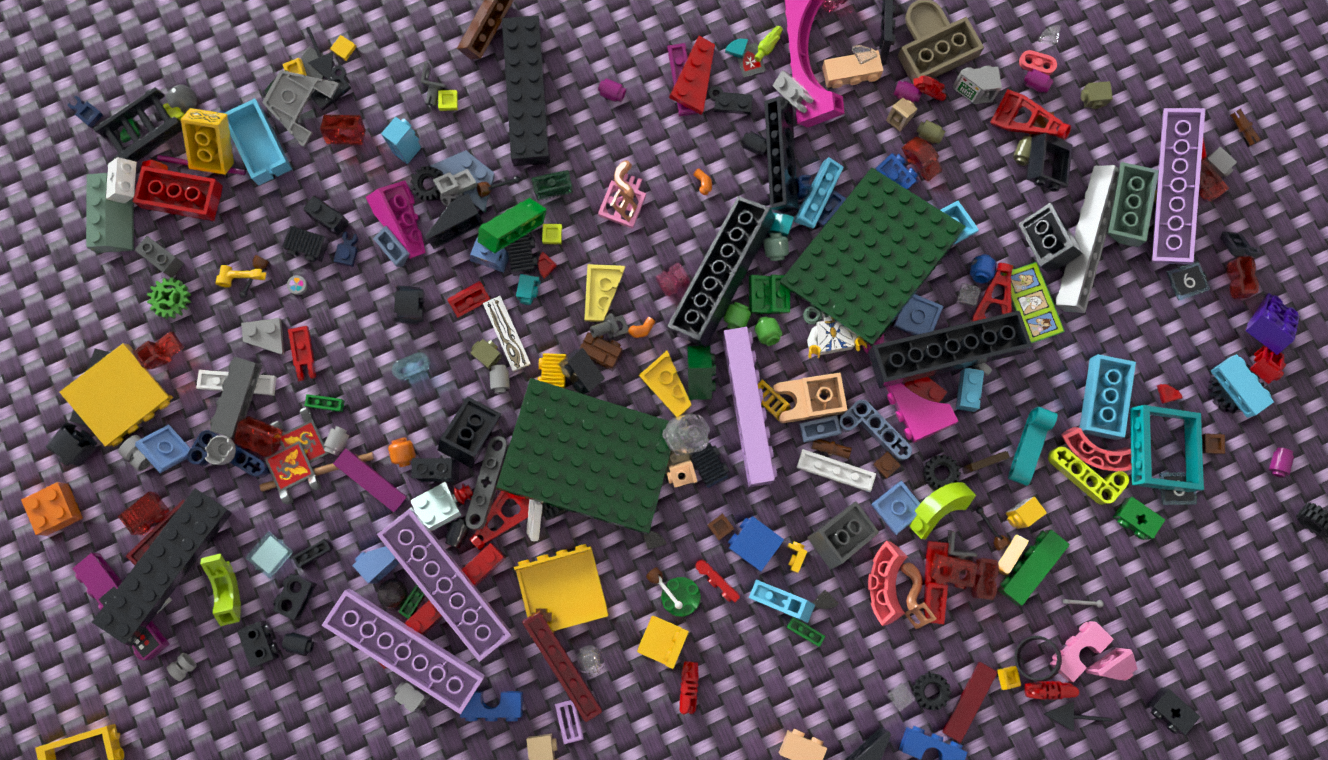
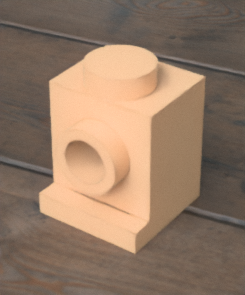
M691 460L668 466L670 472L666 473L669 484L673 483L674 487L697 482ZM679 473H684L685 477L679 479L678 475Z

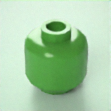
M738 302L729 304L723 320L728 323L727 328L746 327L751 316V312L748 310L749 307Z
M762 317L755 325L754 331L761 344L772 346L780 341L782 330L775 318Z

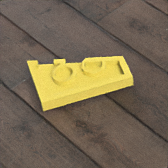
M587 265L585 321L603 322L605 320L625 266Z

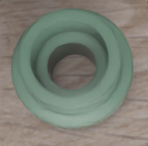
M809 306L803 313L804 320L810 325H815L822 320V312L813 306ZM813 312L816 313V317L814 319H811L810 314Z

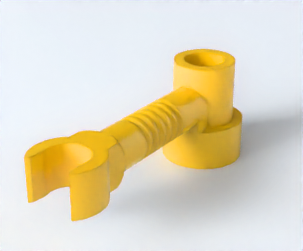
M221 265L215 284L221 287H231L232 279L265 280L266 273L262 272V269L232 271V267Z

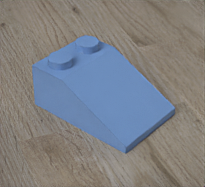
M385 546L368 551L367 553L362 552L356 557V563L352 566L367 583L377 584L399 562Z

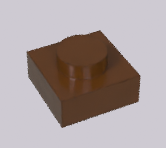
M1202 434L1203 454H1225V434Z
M888 451L873 464L885 479L901 466Z
M723 513L707 525L718 541L734 530V527Z
M548 608L536 609V612L541 611L546 621H552V612H548Z

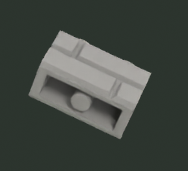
M407 680L401 682L395 690L397 693L395 700L401 705L405 704L404 707L410 712L421 709L431 696Z

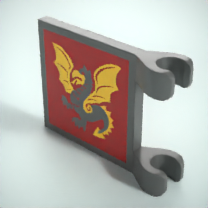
M301 409L300 414L305 423L287 432L284 431L281 422H273L271 424L272 429L283 449L301 441L310 463L329 454V452L324 451L325 443L313 420L310 409Z
M301 441L264 458L277 486L282 503L286 505L291 504L293 498L288 489L308 480L311 489L315 491L321 489L322 486L315 475Z

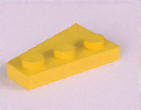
M668 351L663 353L639 375L643 382L676 418H679L692 406Z

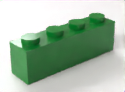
M528 198L513 208L506 210L501 215L494 217L489 222L482 224L478 230L477 242L493 253H497L544 224L547 209L531 198Z
M1052 529L1042 530L1036 536L1037 542L1025 550V557L1021 561H1017L1012 568L1013 572L1010 576H1005L1000 582L1001 587L998 591L1016 606H1022L1070 545Z

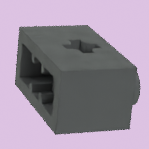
M146 236L135 249L136 252L170 277H173L184 264L149 236Z

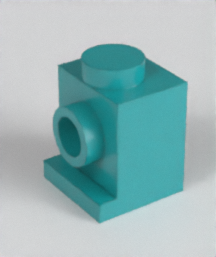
M520 274L516 293L520 303L531 305L533 299L537 298L539 288L536 285L541 283L539 277Z

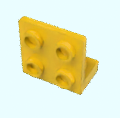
M651 616L637 652L673 669L689 631L656 616Z

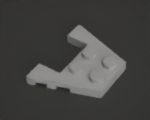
M280 70L262 103L284 125L288 132L294 136L298 143L306 147L313 132L296 123L314 89L332 99L340 84L334 81Z

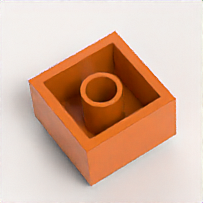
M56 482L21 499L35 535L48 536L83 519L70 486L66 483Z

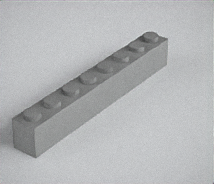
M1115 165L1094 166L1090 175L1089 186L1085 192V200L1080 210V218L1075 228L1076 233L1074 236L1083 254L1066 264L1059 294L1056 297V305L1064 312H1086L1110 223L1119 169Z

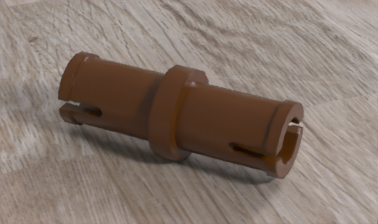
M1242 109L1236 111L1240 118H1238L1235 112L1230 115L1239 128L1238 132H1242L1249 146L1255 144L1251 136L1256 142L1261 140L1252 127L1254 124L1252 121H1248Z
M822 439L814 440L811 448L828 453L829 456L835 455L848 460L852 450L851 447L836 444V441L829 442Z

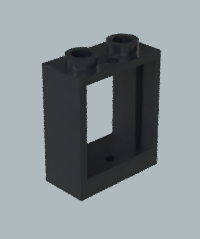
M1047 133L1032 137L1027 180L1033 182L1036 186L1046 187L1052 192L1068 187L1073 145ZM1046 151L1055 154L1052 178L1043 174Z
M412 458L411 478L418 482H459V462L452 458Z

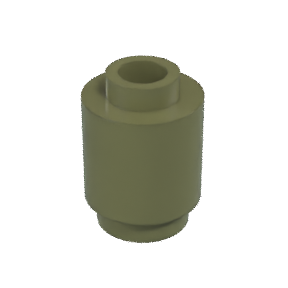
M928 120L925 122L921 121L916 130L919 133L918 137L938 145L946 132L941 126Z
M1024 136L1019 141L1013 156L1018 165L1025 166L1029 164L1032 137Z

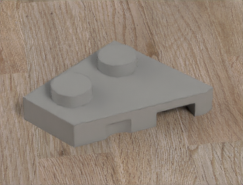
M280 318L241 323L243 342L285 355L282 320Z

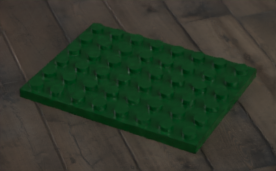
M871 168L780 280V284L858 338L873 346L965 231L966 226L874 168Z
M530 378L496 489L648 535L678 423Z

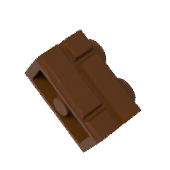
M588 332L580 348L586 351L594 363L614 371L623 353V349L620 347L621 344L614 340L608 342L603 339V335L593 338L591 333Z

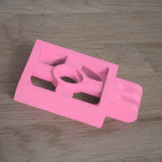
M626 173L623 180L632 187L634 195L638 200L637 208L630 222L621 219V215L616 210L614 215H610L606 209V204H611L614 199L610 195L620 189L615 181L612 180L598 216L633 229L646 198V193L639 191L642 179L638 178L636 184H633L635 176H631L629 182H627L629 174ZM622 196L618 197L616 200V205L618 207L619 202L623 201ZM629 203L626 210L631 212L632 205Z

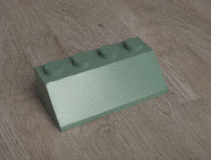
M1125 162L1120 163L1108 228V235L1118 243L1139 247L1147 241L1159 170Z
M108 173L87 174L86 247L95 253L134 251L133 198L125 204L107 200Z

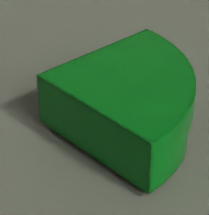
M130 118L128 121L140 137L141 134L135 120ZM123 128L120 138L123 143H126L132 139Z

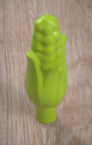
M776 26L759 43L758 53L754 57L756 61L760 62L764 56L769 55L773 51L783 31L781 26Z

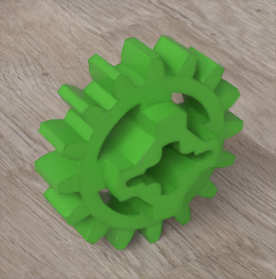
M173 277L169 280L163 278L162 283L156 281L157 286L150 287L153 292L147 293L151 297L147 301L148 304L152 305L150 310L165 319H168L169 316L175 319L176 314L182 316L181 310H188L185 305L186 303H191L187 299V297L191 296V293L187 291L188 287L183 285L182 281H176Z

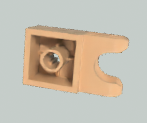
M841 373L780 382L773 386L775 393L789 395L795 402V407L792 410L782 412L779 416L780 423L841 415L847 411ZM821 393H823V396H824V395L827 396V398H826L825 400H823L822 398H820L819 395H820Z

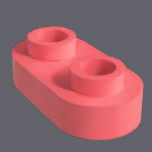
M1028 50L1021 55L1019 65L1027 71L1032 72L1033 69L1051 75L1057 68V61L1052 56Z

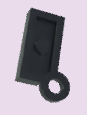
M335 66L331 70L332 78L328 81L340 84L332 99L317 90L310 96L322 111L351 89L350 85L344 80L347 73L342 66ZM337 71H342L340 76L336 75Z
M714 86L709 90V98L715 101L714 112L751 115L753 95L723 92L718 86ZM718 91L719 96H714L712 93Z
M1222 231L1220 239L1234 257L1242 258L1244 254L1252 257L1261 256L1262 251L1256 247H1251L1242 233Z

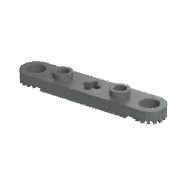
M501 436L493 437L489 441L467 512L466 525L474 531H479L485 527L509 448L508 442ZM497 442H502V449L499 451H495L494 445H496ZM489 479L492 483L486 487L483 483ZM480 516V522L477 525H473L471 522L473 517Z

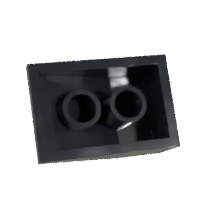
M469 194L457 196L425 237L433 249L484 224Z
M1051 202L1018 223L1040 267L1049 274L1083 254L1074 236Z
M467 396L441 436L437 451L472 468L501 417V413Z
M880 727L844 760H881L891 733L885 728Z

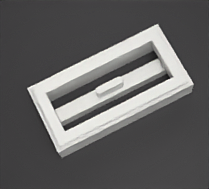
M534 500L529 501L526 533L531 541H538L542 504Z

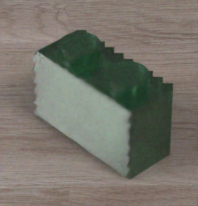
M569 170L532 178L534 192L538 201L551 199V197L554 198L555 196L569 195V193L573 194Z

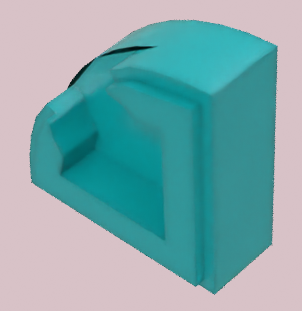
M748 39L732 41L726 47L725 53L743 58Z

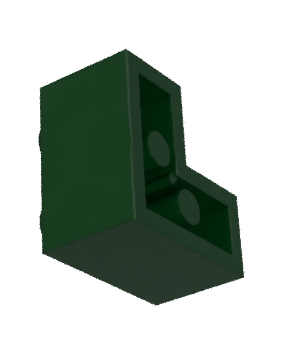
M687 346L689 400L712 399V392L716 391L715 380H712V376H716L715 354L711 353L710 346L706 348L702 346Z

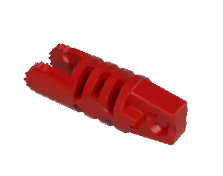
M925 75L913 79L914 86L922 93L939 101L946 99V94L942 92L945 88L943 83Z
M685 661L681 675L679 710L681 714H694L697 706V687L699 681L698 663Z
M1061 681L1025 684V696L1028 698L1042 700L1076 698L1080 693L1079 689L1072 683Z

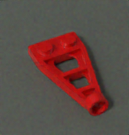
M1007 89L990 121L991 125L1007 131L1040 135L1047 133L1064 140L1071 131V125L1063 123L1025 95ZM1021 107H1025L1032 112L1027 123L1014 121ZM1039 115L1049 120L1045 128L1033 126Z
M998 263L994 278L991 280L976 308L971 322L985 319V311L991 303L999 304L1002 308V314L1011 312V274L1013 265ZM996 285L1005 288L1003 300L992 298Z
M501 491L491 506L485 527L479 531L477 530L469 540L481 550L486 543L528 518L530 499ZM507 499H513L521 508L518 514L510 518L505 517L501 511ZM494 515H498L504 521V525L496 531H491L488 528V523ZM479 535L483 536V541L478 537Z

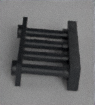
M156 87L147 90L143 96L109 119L100 122L94 128V131L104 138L107 136L118 152L112 158L113 160L119 157L137 162L183 131L181 121L175 116L171 118L160 102L165 97V94ZM152 105L155 106L164 120V123L157 128L154 127L145 113V110ZM137 115L149 131L141 139L128 121ZM121 126L124 127L133 141V144L127 149H124L114 133Z

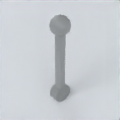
M1062 599V603L1095 605L1098 608L1104 605L1102 600L1095 602Z

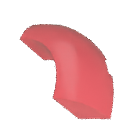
M1072 427L1061 434L1069 449L1085 463L1108 471L1132 470L1131 448L1101 449L1089 441L1082 429L1078 427Z
M886 541L875 555L871 574H869L868 590H870L872 601L871 606L882 626L893 623L905 614L897 598L896 578L901 565L908 556L898 546L889 541Z

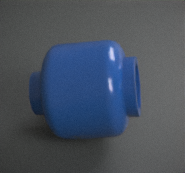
M987 254L976 256L972 260L970 276L977 283L991 281L995 275L996 261Z

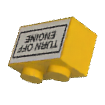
M1032 497L1019 502L1007 511L1006 515L1010 525L1020 529L1031 526L1047 512L1038 500Z

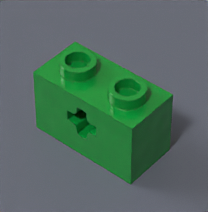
M1133 497L1125 498L1113 518L1118 520L1117 523L1121 527L1134 531V535L1141 540L1153 539L1165 522L1164 518Z

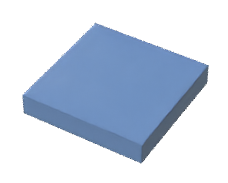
M914 294L898 314L893 327L912 335L934 331L943 306Z
M170 425L153 432L135 443V446L159 473L187 459V454L190 450V447Z
M901 480L874 501L871 506L891 531L897 535L914 520L917 515L915 510L920 505V502Z

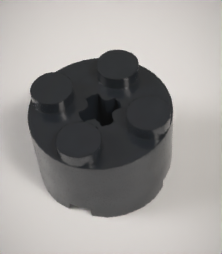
M397 285L394 302V313H397V318H394L395 324L419 325V322H423L424 319L423 308H420V305L424 304L425 300L424 290L420 286Z
M65 423L50 439L46 448L57 454L62 464L66 466L73 464L80 467L98 446H96V440L83 429L79 432L75 429L77 426L71 423Z

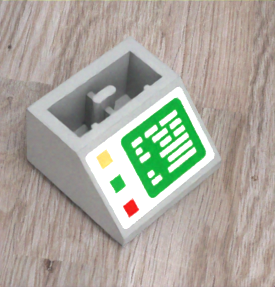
M984 66L980 69L965 68L961 70L953 84V89L973 104L993 102L1002 88L999 68Z

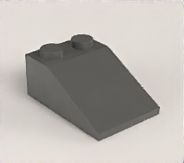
M855 501L807 538L831 570L843 564L874 538L879 531L857 501Z

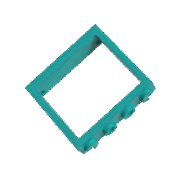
M1148 405L1130 408L1133 486L1183 492L1204 490L1201 413ZM1150 415L1184 420L1186 482L1152 478Z

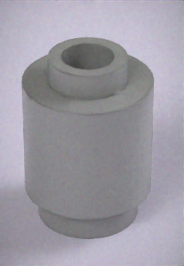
M506 365L491 366V371H489L491 390L495 391L496 394L506 393V390L510 389L509 370H507Z
M337 426L335 429L331 428L324 444V451L339 456L340 452H343L349 435L346 434L347 430Z

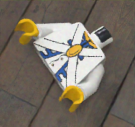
M823 313V321L817 322L815 327L811 329L807 339L809 358H811L812 354H816L817 358H820V355L852 350L854 344L857 351H860V345H864L867 348L866 342Z

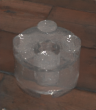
M686 414L671 419L663 430V437L668 447L676 455H686L705 449L709 443L708 433H710V430L702 416Z

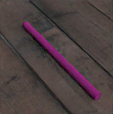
M162 155L157 156L159 161L188 166V161L185 159ZM230 168L227 173L245 175L246 170Z

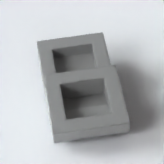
M468 169L453 176L449 172L433 179L442 196L458 194L477 187V183Z

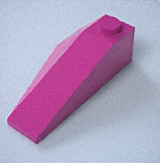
M406 180L378 188L366 196L374 215L384 227L387 226L406 248L410 253V259L426 253L422 234L416 222L418 215L414 212L413 208L415 203L414 197Z

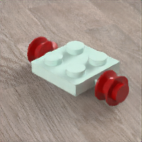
M444 482L412 499L411 503L417 515L430 531H433L461 516L456 502L464 505L467 498L472 499L473 491L469 485L465 486L462 483V488L459 490L455 487L454 494L452 495L447 483Z

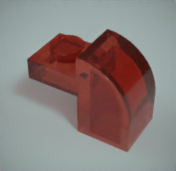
M914 137L901 148L908 162L918 166L924 180L930 181L942 171L937 160L939 155L927 141Z
M170 331L156 343L147 341L132 353L142 368L155 369L172 361L171 357L182 350L184 346L175 333Z

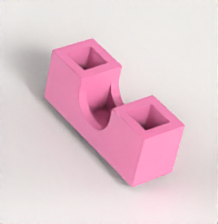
M1089 621L1083 623L1079 628L1080 632L1076 636L1070 637L1065 643L1067 646L1062 651L1060 650L1062 665L1059 673L1067 681L1074 682L1087 668L1079 658L1082 648L1087 646L1094 653H1101L1114 640L1097 622ZM1056 653L1052 656L1053 661L1050 663L1053 668H1055L1057 662Z

